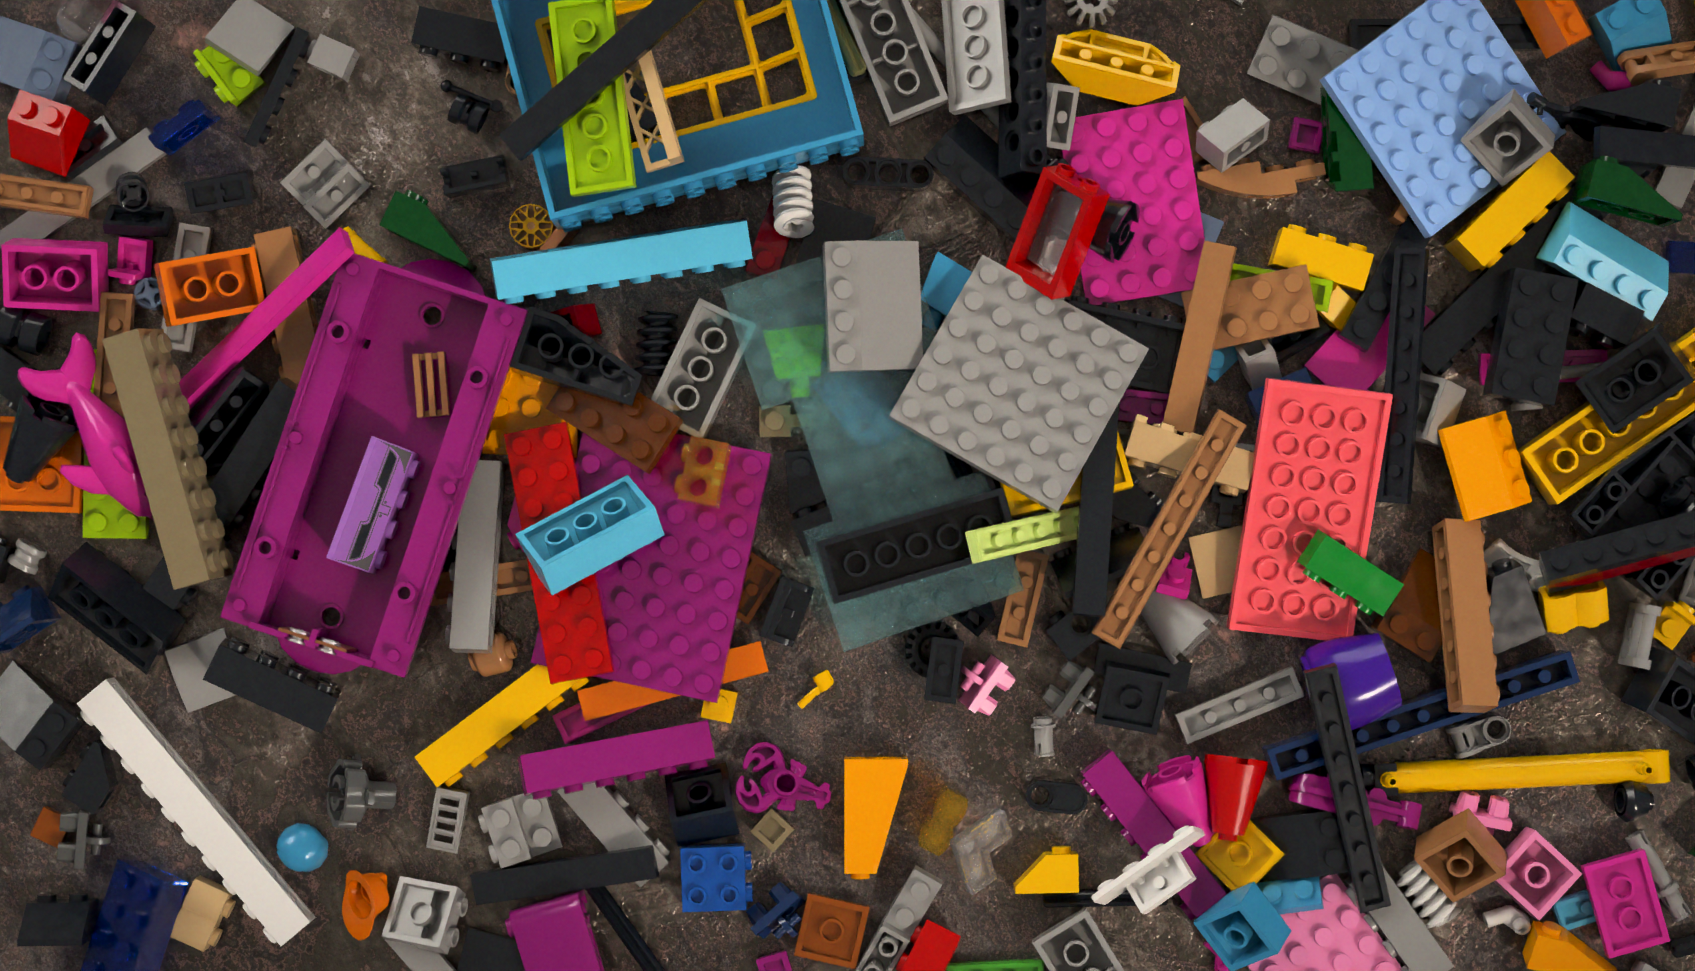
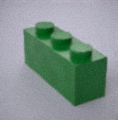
M1319 529L1297 561L1306 567L1302 573L1318 583L1322 578L1331 583L1330 591L1343 599L1350 595L1357 600L1354 606L1368 615L1375 611L1384 616L1404 586L1403 583Z

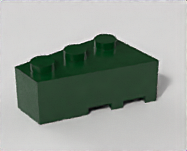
M1320 88L1322 150L1326 170L1324 182L1335 192L1374 189L1371 157L1325 88Z

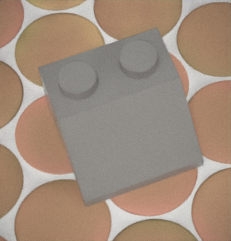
M1513 89L1492 105L1465 133L1460 141L1503 187L1553 149L1556 135L1516 90Z
M1420 373L1416 427L1417 442L1442 448L1437 430L1455 424L1467 389L1448 379Z

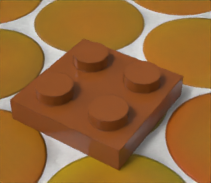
M808 892L794 956L856 969L870 906Z

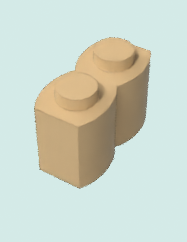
M201 875L196 877L185 897L169 936L202 952L207 950L210 945L215 947L223 932V929L219 928L223 917L228 918L235 906L236 901L232 899L233 895L219 883Z

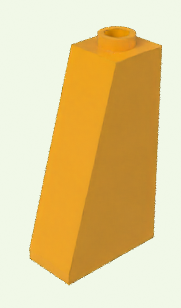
M844 757V874H851V879H869L870 874L877 873L907 771L908 757Z

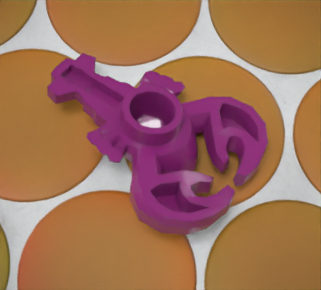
M761 742L756 743L748 750L743 759L742 769L747 770L753 760H757L758 764L752 767V772L761 771L772 765L773 769L766 772L760 779L761 786L765 791L763 796L752 779L748 781L750 791H746L744 789V776L739 777L736 782L735 795L738 803L745 811L754 814L763 812L777 800H780L777 809H782L783 811H794L796 800L814 801L817 809H823L824 805L829 803L831 798L830 785L824 782L820 787H817L814 783L804 779L803 776L807 766L794 759L790 760V770H788L783 753L777 745Z

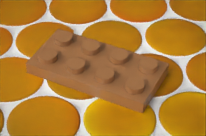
M1307 265L1229 281L1214 350L1319 328L1320 325ZM1193 290L1181 292L1186 319Z

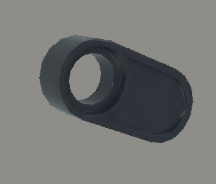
M1035 780L1026 787L1025 799L1028 805L1037 811L1078 814L1085 809L1088 802L1085 790L1080 785L1074 783ZM1045 787L1049 792L1048 800L1043 804L1034 803L1031 799V793L1034 788Z

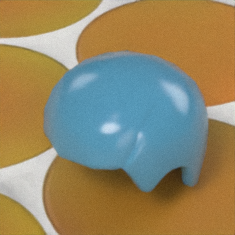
M295 823L285 828L277 840V854L286 867L297 872H311L321 867L328 855L327 839L323 837L316 827L310 826V824Z

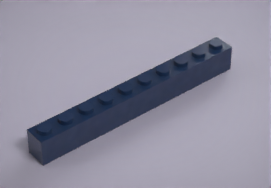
M1557 650L1496 670V685L1500 689V699L1498 701L1499 706L1492 710L1580 682L1571 652ZM1444 687L1402 701L1403 706L1365 726L1352 730L1356 752L1360 754L1483 713L1449 712L1447 689ZM1317 729L1261 747L1265 760L1268 761L1267 766L1270 775L1275 780L1325 765Z

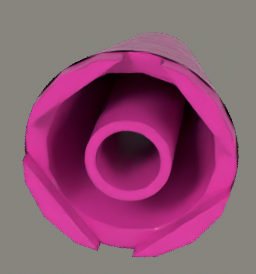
M1190 755L1176 757L1157 766L1159 772L1151 776L1150 772L1146 773L1141 780L1142 786L1176 831L1187 825L1201 828L1205 835L1192 845L1200 847L1209 843L1214 832H1212L1208 792L1200 758L1196 756L1195 760H1192Z

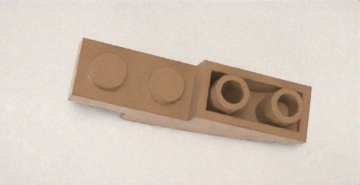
M1242 158L1222 173L1211 164L1201 166V172L1195 174L1196 184L1225 195L1252 199H1276L1294 196L1297 193L1296 183L1321 179L1326 175L1324 162L1315 164L1314 159H1306L1295 162L1296 167L1284 169L1283 164L1266 167L1264 168L1265 173H1262L1259 161L1251 162L1250 158Z

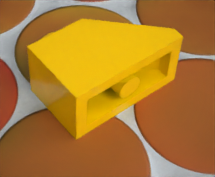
M1065 845L1052 846V851H1044L1013 883L1015 894L1079 893L1078 853L1071 851V846Z

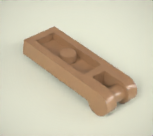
M1695 41L1624 51L1618 56L1617 63L1623 71H1627L1626 77L1633 86L1640 85L1649 79L1695 73Z

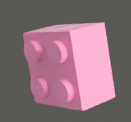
M1526 826L1505 849L1507 852L1506 875L1493 882L1530 916L1540 921L1582 873L1536 830Z

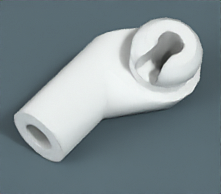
M1505 905L1482 913L1487 928L1504 923L1518 935H1525L1531 929L1529 917L1512 905Z

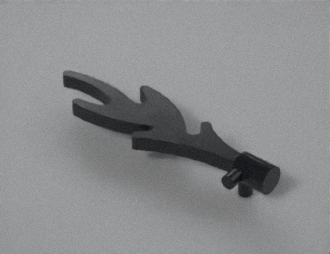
M1531 92L1527 97L1529 106L1533 110L1537 108V115H1543V110L1546 111L1558 122L1561 129H1565V125L1569 124L1571 129L1586 141L1591 142L1594 127L1601 126V119L1584 113L1571 112L1570 106L1551 103L1545 97L1535 92Z

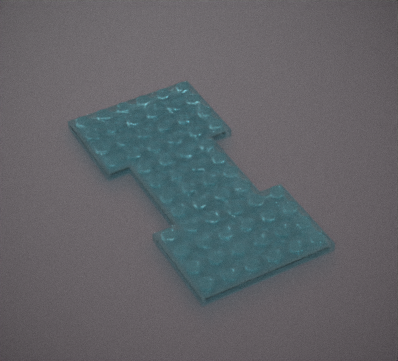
M899 229L866 241H906L903 229ZM823 255L721 289L761 410L792 401L833 521L804 530L803 533L844 652L1024 590L1013 555L970 564L833 604L814 541L990 490L986 475L982 471H977L953 479L943 449L888 419L916 369L828 373ZM920 282L924 356L937 334V330Z

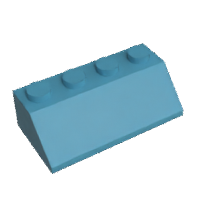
M1571 202L1566 203L1536 256L1537 259L1569 278L1579 279L1578 283L1584 284L1588 282L1645 311L1642 316L1643 319L1653 321L1668 295L1669 261Z
M626 475L515 535L538 578L550 594L554 595L645 545L652 543L665 534L655 506L633 480Z

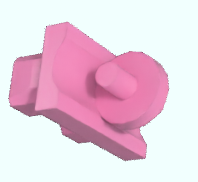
M991 654L984 665L977 661L971 670L962 666L960 671L966 675V678L960 687L965 691L958 701L974 713L979 711L989 716L998 703L989 696L992 689L997 685L1002 690L1007 691L1015 682V678L1007 670L1008 666Z
M1468 790L1460 792L1456 803H1450L1449 813H1453V816L1469 808L1492 836L1494 828L1511 831L1513 822L1508 816L1509 801L1506 797L1491 795L1488 808L1484 809L1478 807L1480 795L1477 792Z

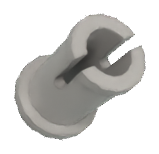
M1051 716L1033 718L1031 728L1034 729V756L1039 757L1040 754L1041 757L1055 755L1053 728L1056 727V723L1052 722Z

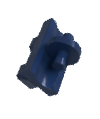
M779 882L769 892V895L777 903L775 907L768 912L761 902H757L746 911L753 924L750 929L756 936L759 935L763 939L770 933H773L778 940L786 932L793 938L799 934L794 925L802 917L795 911L806 900L801 894L794 890L792 891L785 884Z

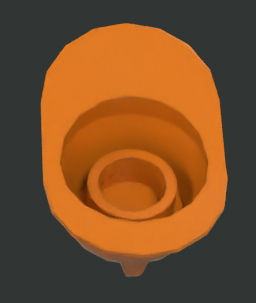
M350 870L346 874V886L342 902L343 920L352 937L357 940H365L370 936L375 917L389 905L387 875L383 872L361 874L357 870Z

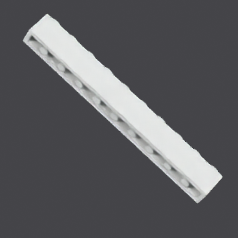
M114 677L105 679L77 703L81 709L80 715L84 721L90 726L95 725L102 733L100 736L102 742L110 750L115 749L122 757L120 760L122 766L130 774L135 773L143 782L141 784L143 791L150 798L153 799L155 797L163 806L161 811L164 816L172 823L176 821L182 828L183 832L181 834L185 841L192 847L195 845L203 853L202 860L206 866L212 871L217 870L224 878L222 881L224 887L232 895L237 894L244 902L242 906L245 912L252 919L257 918L265 927L263 929L264 934L272 943L275 944L277 942L280 946H283L316 918Z

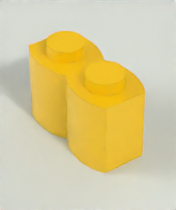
M1602 580L1548 594L1546 585L1538 588L1539 611L1546 632L1563 634L1577 626L1594 628L1609 620L1607 586Z

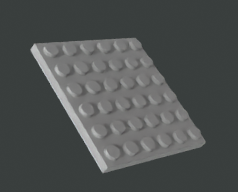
M982 254L888 419L1056 514L1149 348L1061 298L1051 300L1026 284L1020 275Z

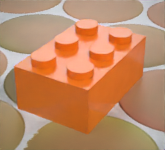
M254 246L154 264L166 327L252 312L265 299Z

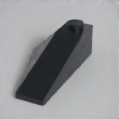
M531 306L529 307L510 364V368L514 373L633 406L642 379L640 373L614 354L608 352L563 317Z

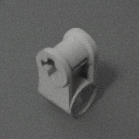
M1494 713L1464 720L1445 728L1446 732L1451 734L1456 748L1454 755L1456 759L1472 756L1484 749L1504 743L1511 735V725L1508 720ZM1498 720L1501 724V731L1498 735L1490 737L1487 733V727L1490 722Z

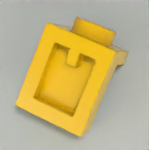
M1681 600L1677 603L1665 601L1662 605L1661 616H1657L1653 639L1668 650H1673L1691 625L1695 626V616L1693 615L1695 610Z

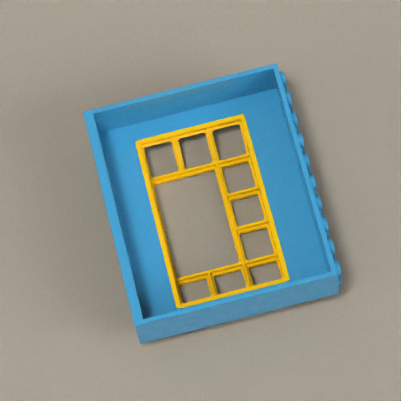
M491 0L522 115L557 85L555 61L547 30L551 29L548 3L561 0ZM614 0L616 16L644 9L653 0ZM734 0L750 64L663 88L666 100L670 97L705 89L714 120L677 130L676 134L685 162L650 173L646 172L638 142L631 143L636 188L577 197L571 196L563 129L561 127L532 152L549 217L556 228H563L564 232L574 231L582 228L583 222L594 220L596 224L612 220V215L625 211V215L642 212L644 210L643 206L656 203L657 207L674 203V198L686 195L687 198H694L704 195L705 189L717 186L718 190L728 189L735 186L737 180L748 178L749 181H757L767 177L766 172L779 169V173H786L797 169V164L810 161V164L814 165L829 160L828 156L840 153L841 156H848L859 152V147L864 146V133L827 0H782L780 4L751 16L747 15L743 0ZM785 13L794 48L761 61L751 28ZM798 59L807 90L806 94L772 104L764 72ZM753 75L763 107L723 118L715 86ZM654 140L648 152L651 163L667 159L664 145Z

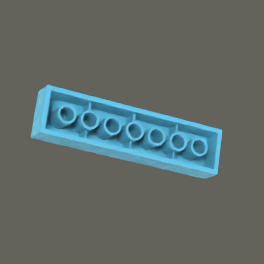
M734 219L490 258L497 299H503L505 304L524 302V296L535 294L537 299L555 297V291L567 289L569 294L588 291L587 285L598 284V287L601 289L620 286L619 280L629 279L632 284L651 281L650 275L661 274V277H664V279L683 276L682 270L692 269V272H695V274L714 271L713 265L723 264V267L727 268L746 266L745 260L753 259L747 221Z

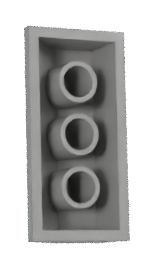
M701 298L698 299L651 397V400L684 420L679 430L698 439H706L758 330V326Z

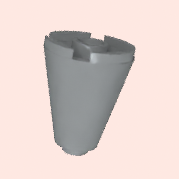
M1155 587L1142 609L1141 615L1172 664H1176L1179 660L1175 656L1179 653L1187 656L1211 633L1207 628L1208 625L1212 622L1216 626L1219 620L1188 598L1184 600L1155 592Z

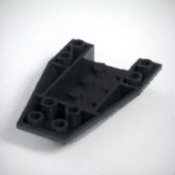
M1695 410L1612 466L1570 512L1569 517L1574 529L1583 540L1676 516V510L1668 508L1661 501V496L1672 483L1679 479L1687 480L1695 494ZM1695 555L1619 576L1653 600L1658 601L1692 563Z

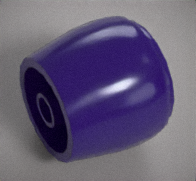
M1379 633L1340 637L1319 642L1308 647L1304 651V655L1300 657L1302 672L1331 663L1337 665L1351 730L1365 726L1403 706L1397 679Z

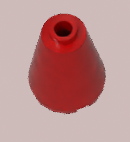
M1205 754L1204 765L1212 832L1219 833L1218 839L1237 842L1238 835H1245L1268 769V761Z

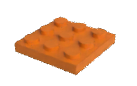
M0 416V511L83 513V489L72 485L59 472L61 465H84V447L79 431L70 438L32 481L16 483L6 476L7 472L3 469L15 416Z

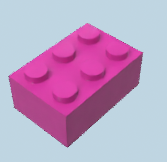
M12 238L1 244L4 307L100 311L101 292H109L108 242Z

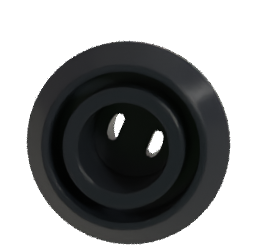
M1635 781L1617 784L1614 791V809L1617 816L1624 822H1631L1645 817L1649 810L1653 809L1654 796L1645 785Z

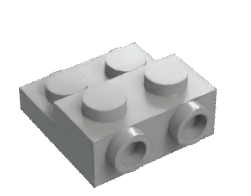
M524 793L485 805L481 808L483 814L478 815L483 833L489 832L493 843L488 845L490 857L493 863L499 862L501 869L564 846L548 798L533 800L532 795L524 796Z
M400 876L382 937L385 940L415 945L418 949L448 955L450 947H455L459 939V930L456 928L459 916H465L468 909V899L465 898L466 894L457 886Z

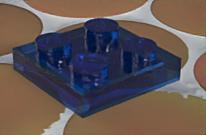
M200 99L197 101L190 100L178 109L179 114L170 121L169 119H164L156 124L152 129L154 132L148 138L154 147L171 156L221 119L214 108Z

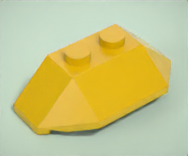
M1093 29L1077 31L1068 35H1057L1051 61L1071 86L1080 88L1079 92L1135 106L1175 93L1181 66L1175 61L1172 62L1166 54L1152 44Z

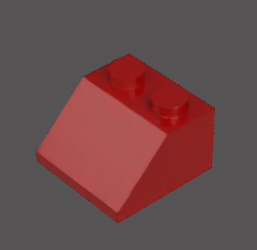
M19 90L7 117L11 158L66 177L90 119L73 107Z

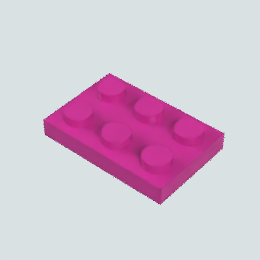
M1639 848L1580 865L1606 957L1610 959L1670 942L1644 849Z

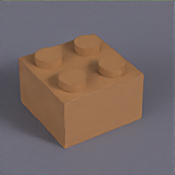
M1469 808L1416 838L1414 859L1453 903L1506 875L1507 852Z

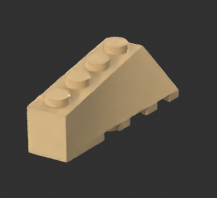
M1137 414L1131 424L1124 448L1128 465L1142 470H1146V466L1159 469V475L1176 479L1177 475H1181L1202 435L1184 432L1182 436L1177 434L1178 430L1174 428L1175 426L1163 422L1149 425L1146 424L1148 417ZM1234 447L1213 484L1220 487L1219 492L1237 497L1238 493L1244 494L1248 490L1253 471L1254 453Z

